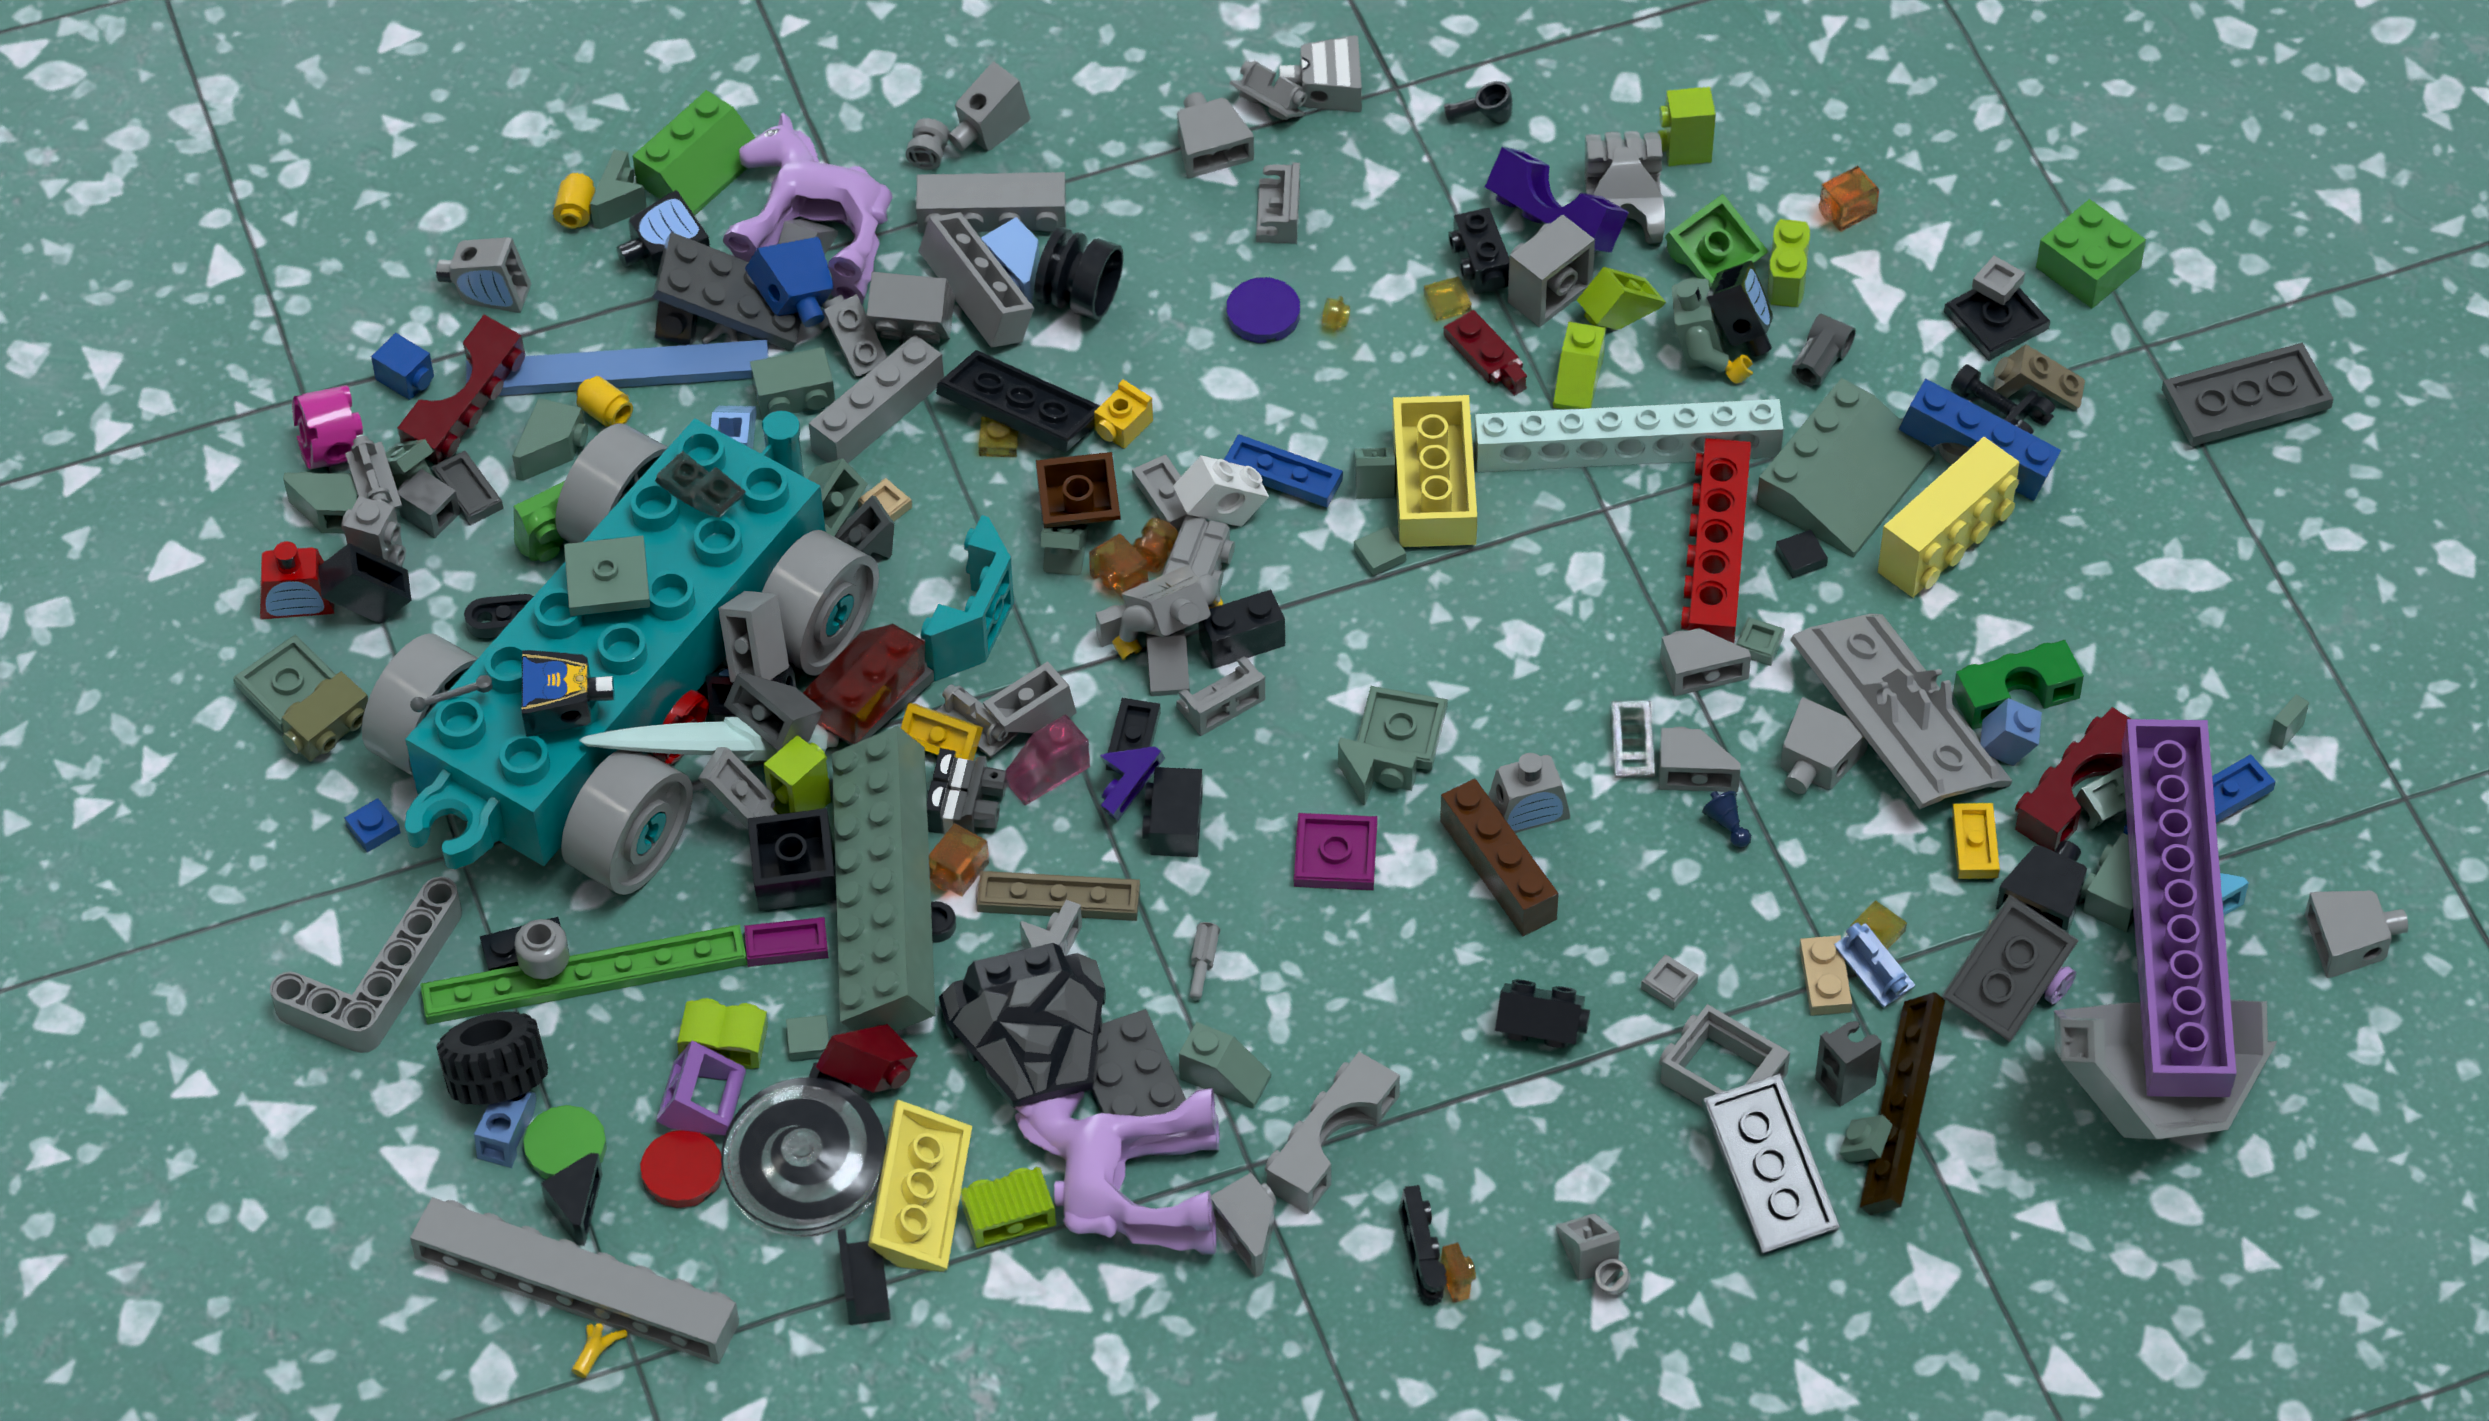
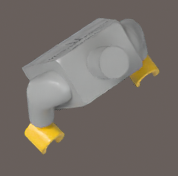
M1186 565L1121 593L1126 610L1122 615L1119 636L1112 641V644L1123 661L1133 652L1137 654L1142 650L1137 640L1139 631L1163 637L1211 616L1209 609L1223 605L1217 580L1211 575H1202L1197 578L1190 566Z

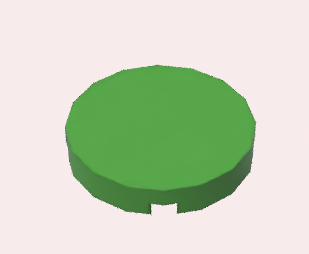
M571 1105L552 1107L537 1115L527 1127L523 1140L528 1164L535 1171L539 1172V1176L544 1179L550 1178L589 1153L599 1154L601 1164L607 1149L604 1127L596 1115L583 1107Z

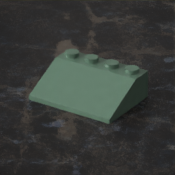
M1841 378L1759 476L1756 505L1804 531L1811 529L1815 537L1854 558L1933 461L1936 453L1927 444L1898 430L1902 421L1877 397Z

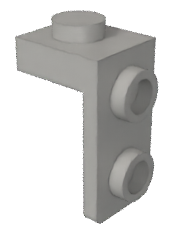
M857 294L845 300L840 295L822 304L824 308L822 312L825 318L819 323L820 329L822 331L829 327L831 328L855 377L870 372L887 358Z

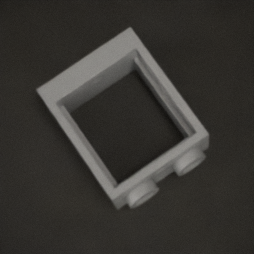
M1707 1004L1698 1016L1693 1014L1687 1020L1682 1029V1037L1675 1045L1670 1043L1663 1051L1659 1060V1064L1662 1065L1660 1083L1703 1107L1701 1102L1704 1098L1725 1092L1685 1068L1707 1038L1758 1067L1745 1085L1780 1074L1783 1080L1788 1074L1790 1052Z

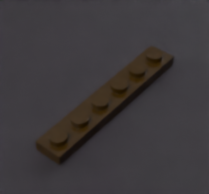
M1936 992L1904 1001L1880 1110V1115H1884L1893 1125L1881 1158L1870 1159L1860 1203V1208L1869 1215L1902 1207L1945 1000Z

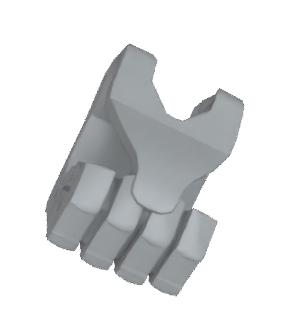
M1628 131L1624 132V140L1621 139L1620 132H1606L1605 140H1601V135H1586V194L1602 196L1628 211L1627 218L1634 219L1642 225L1645 241L1648 244L1663 243L1665 206L1660 190L1663 156L1659 133H1645L1644 139H1641L1640 132Z

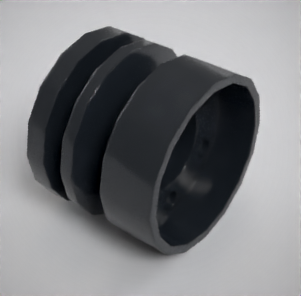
M1064 227L1057 228L1047 241L1039 261L1034 285L1036 300L1044 304L1053 303L1059 309L1065 308L1071 301L1073 313L1094 320L1101 319L1107 313L1119 286L1124 262L1121 245L1099 238L1093 239L1088 245L1085 234L1080 232L1073 234L1070 229Z

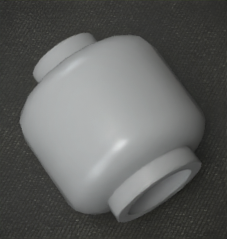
M537 919L523 925L517 932L514 942L519 967L526 975L534 979H548L560 974L568 965L570 953L565 931L559 924L547 919Z

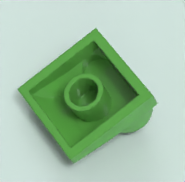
M1721 194L1664 237L1667 240V250L1672 259L1680 264L1687 265L1699 279H1709L1710 283H1713L1718 272L1750 260L1754 264L1769 252L1724 194Z
M565 481L514 505V543L521 554L528 556L532 561H549L560 551V546L564 539L560 537L556 528V508Z

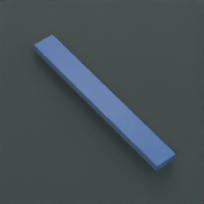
M767 340L525 356L520 368L515 372L511 371L504 380V386L499 396L578 390V387L584 380L591 379L594 376H601L616 388L752 378L750 361L768 358ZM466 360L467 384L472 373V367Z

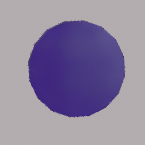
M1259 277L1244 281L1231 291L1227 299L1229 325L1232 331L1241 338L1255 343H1266V339L1276 338V341L1284 339L1296 329L1300 321V299L1295 290L1281 280L1271 277Z

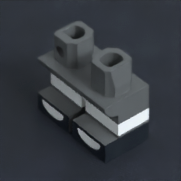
M940 748L927 797L928 832L974 837L976 827L997 828L1000 803L983 800L984 794L999 797L1005 796L1007 771L987 767L986 756L977 757L975 761L956 758V751Z

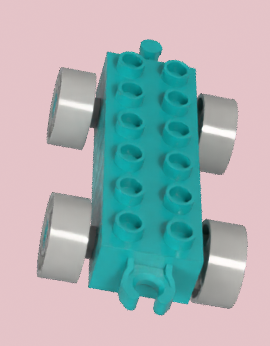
M775 411L763 419L762 429L764 432L765 449L762 453L749 448L696 418L691 421L669 447L629 425L618 423L601 431L580 453L566 477L556 508V528L558 534L569 543L644 535L650 607L570 616L566 563L564 562L479 658L436 634H424L413 639L393 657L377 680L368 699L362 721V739L365 747L370 752L414 777L417 794L419 795L410 805L405 819L406 835L411 847L420 848L424 846L428 841L434 821L440 816L454 814L467 822V828L459 837L445 840L442 844L445 865L450 869H457L472 864L491 849L495 842L501 841L542 866H545L561 847L562 856L567 865L621 895L630 894L638 890L653 878L671 855L687 823L693 798L690 778L646 752L586 746L579 740L588 735L614 730L662 725L676 702L690 690L697 691L706 681V676L713 673L726 658L718 608L744 591L778 594L788 662L809 675H818L827 671L844 656L861 632L876 597L879 569L875 559L826 533L821 486L804 477L799 438L800 422L793 413ZM522 650L585 655L588 658L591 677L613 676L615 699L591 702V722L586 726L526 737L522 718ZM481 675H488L492 679L493 687L489 692L482 693L476 690L426 706L422 712H414L410 707V703L415 697H422L424 699L475 683L476 679Z

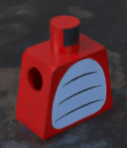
M284 541L277 544L274 550L262 553L260 579L261 620L334 614V603L321 596L318 566L324 563L318 549L313 547L297 548L294 543Z

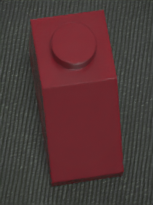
M888 1024L832 1035L815 1067L820 1072L871 1092H878L892 1088L897 1089L904 1085L911 1075L910 1070L918 1055Z

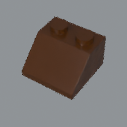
M1112 452L1036 460L1038 492L1044 528L1121 520Z

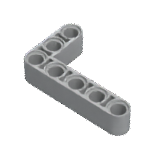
M441 876L434 877L423 885L352 995L299 973L284 972L277 975L271 982L270 993L278 1018L286 1024L355 1052L365 1053L376 1049L462 916L459 894L454 881ZM380 994H386V995L381 996V997H376V996H378V995H380ZM361 1025H367L363 1028H356Z

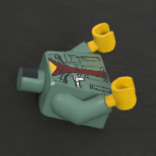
M1694 277L1673 285L1672 299L1675 327L1688 370L1704 366L1719 372L1725 370L1729 379L1736 384L1750 377L1753 372L1748 368L1753 363L1748 356L1741 355L1734 361H1730L1729 356L1724 354L1722 327L1707 299L1712 286L1709 279Z

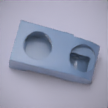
M528 1091L513 1099L488 1105L474 1133L477 1159L512 1168L517 1156V1146L534 1114L536 1105V1094L534 1092Z

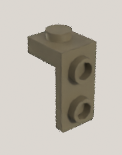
M2027 344L2010 356L2003 357L1995 367L1994 376L1996 378L1993 389L2006 398L2026 384H2029L2073 411L2081 406L2085 385L2084 378Z

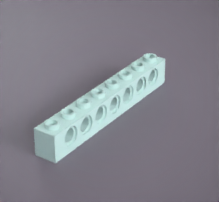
M1780 399L1475 414L1474 430L1477 472L1696 461V453H1704L1705 438L1751 442L1750 459L1773 458L1781 451L1783 439Z

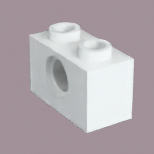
M1202 455L1173 485L1188 515L1242 527L1269 498L1262 484L1261 475L1253 467L1242 466L1223 459H1214Z

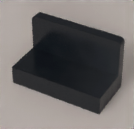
M837 1229L849 1325L891 1320L883 1256L868 1246L869 1241L847 1244L846 1229Z

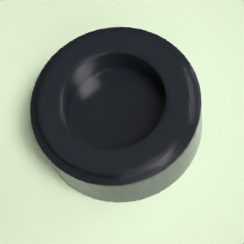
M931 902L932 942H943L949 939L956 930L955 912L952 907L944 902Z

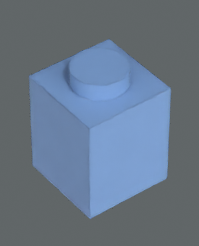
M2007 698L1983 719L1980 744L1990 757L2014 766L2039 745L2042 712Z

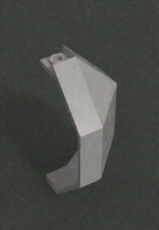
M2230 999L2236 1061V1077L2230 1097L2147 1096L2140 1002L2054 1010L2056 1054L2123 1138L2164 1139L2228 1130L2278 1041H2268L2267 1001Z

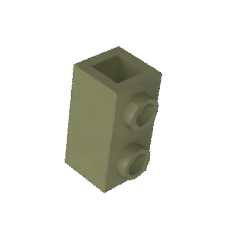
M342 671L331 679L323 680L317 685L311 695L302 702L293 703L286 710L284 716H282V738L284 743L292 752L296 754L300 752L310 762L320 754L330 752L340 738L350 730L355 731L362 726L368 695Z

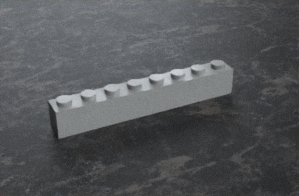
M432 1197L410 1237L415 1259L619 1330L625 1329L627 1333L716 1364L720 1363L739 1325L736 1302L732 1301L725 1294L720 1292H712L710 1294L694 1288L685 1280H670L656 1275L655 1272L645 1266L637 1265L633 1267L618 1262L616 1258L607 1253L598 1252L595 1254L581 1249L572 1241L566 1239L558 1241L543 1236L532 1227L522 1226L520 1228L504 1222L497 1215L491 1213L480 1214L468 1210L464 1205L454 1200H447L445 1202Z

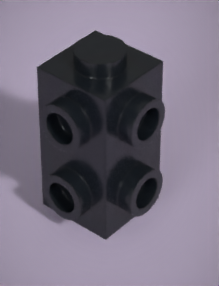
M1490 208L1454 215L1453 231L1448 233L1449 243L1452 252L1459 253L1461 258L1459 260L1461 276L1464 281L1469 280L1474 295L1488 291L1494 292L1501 288L1509 287L1510 260Z
M1515 979L1512 980V984L1505 983L1500 992L1495 1031L1504 1032V1037L1510 1040L1527 1041L1528 1037L1544 1039V1044L1548 1046L1567 1048L1569 1044H1576L1580 1033L1587 1034L1591 1010L1584 1009L1585 996L1576 995L1577 991L1575 989L1554 986L1552 991L1536 988V983Z

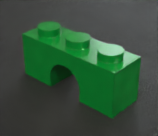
M2062 640L2052 644L2043 643L2034 649L2017 654H2005L1997 660L1980 665L1971 664L1962 670L1956 671L1953 695L1967 723L1974 730L1981 728L1983 719L2007 698L2011 699L2009 692L2012 690L2023 689L2032 692L2039 699L2043 709L2080 699L2084 675L2066 640Z

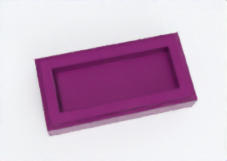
M825 917L744 926L748 967L829 958Z

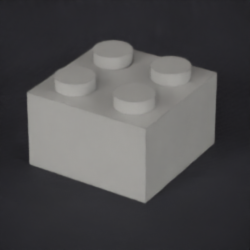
M1561 215L1552 223L1542 226L1534 237L1525 244L1517 245L1510 254L1508 303L1538 327L1544 325L1575 301L1593 280L1595 239L1564 215Z
M872 272L866 316L875 332L880 333L882 338L902 340L903 335L913 336L915 334L926 343L935 344L939 343L940 339H950L955 295L946 278Z

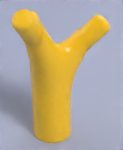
M592 1324L587 1325L586 1344L571 1371L581 1378H586L599 1355L616 1340L627 1337L628 1333L625 1329L601 1337L604 1328L602 1324H596L595 1328Z

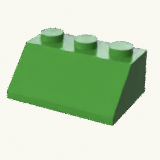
M706 90L632 155L636 184L642 185L646 191L659 199L677 190L695 216L747 169L740 162L739 149L756 137L733 106Z

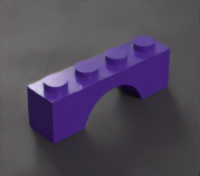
M1501 147L1485 184V188L1497 194L1496 201L1508 207L1516 208L1517 206L1523 210L1521 215L1536 223H1542V221L1546 224L1552 223L1561 215H1564L1595 239L1594 254L1596 250L1612 252L1628 216V211L1602 196L1580 193L1571 203L1562 207L1555 200L1550 189V166L1523 150Z

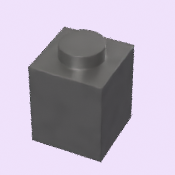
M423 469L411 479L404 481L398 490L403 506L399 508L401 517L434 538L460 515L456 490Z

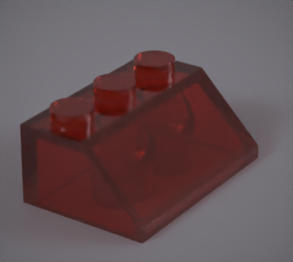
M895 624L861 631L803 692L805 696L823 710L817 724L853 744L858 743L925 672V641Z

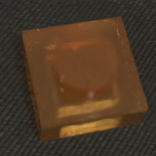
M1459 1243L1443 1246L1440 1263L1445 1265L1446 1286L1454 1303L1469 1299L1472 1281L1476 1280V1271L1472 1259L1469 1256L1464 1257Z

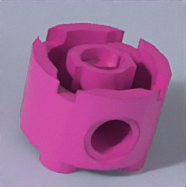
M347 385L293 397L294 426H299L300 435L296 437L302 458L308 469H318L347 463L345 453L352 451L353 440L357 438L356 436L363 434L359 413H352L350 409L352 407V397Z

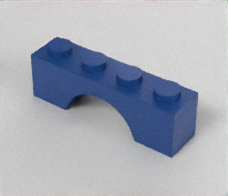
M1926 378L1911 402L1898 429L1930 447L1941 443H1957L1971 448L1983 437L1987 438L2020 462L2017 475L2019 484L2015 492L2032 501L2037 497L2061 452L2057 447Z

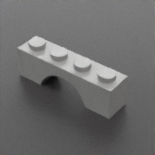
M1358 1052L1350 1063L1344 1062L1338 1069L1331 1088L1327 1093L1324 1091L1319 1093L1314 1100L1311 1113L1304 1122L1298 1121L1294 1125L1288 1136V1143L1281 1151L1276 1150L1269 1157L1265 1165V1172H1267V1185L1273 1194L1309 1214L1331 1186V1162L1322 1150L1324 1142L1333 1132L1347 1125H1378L1400 1096V1075L1361 1052Z

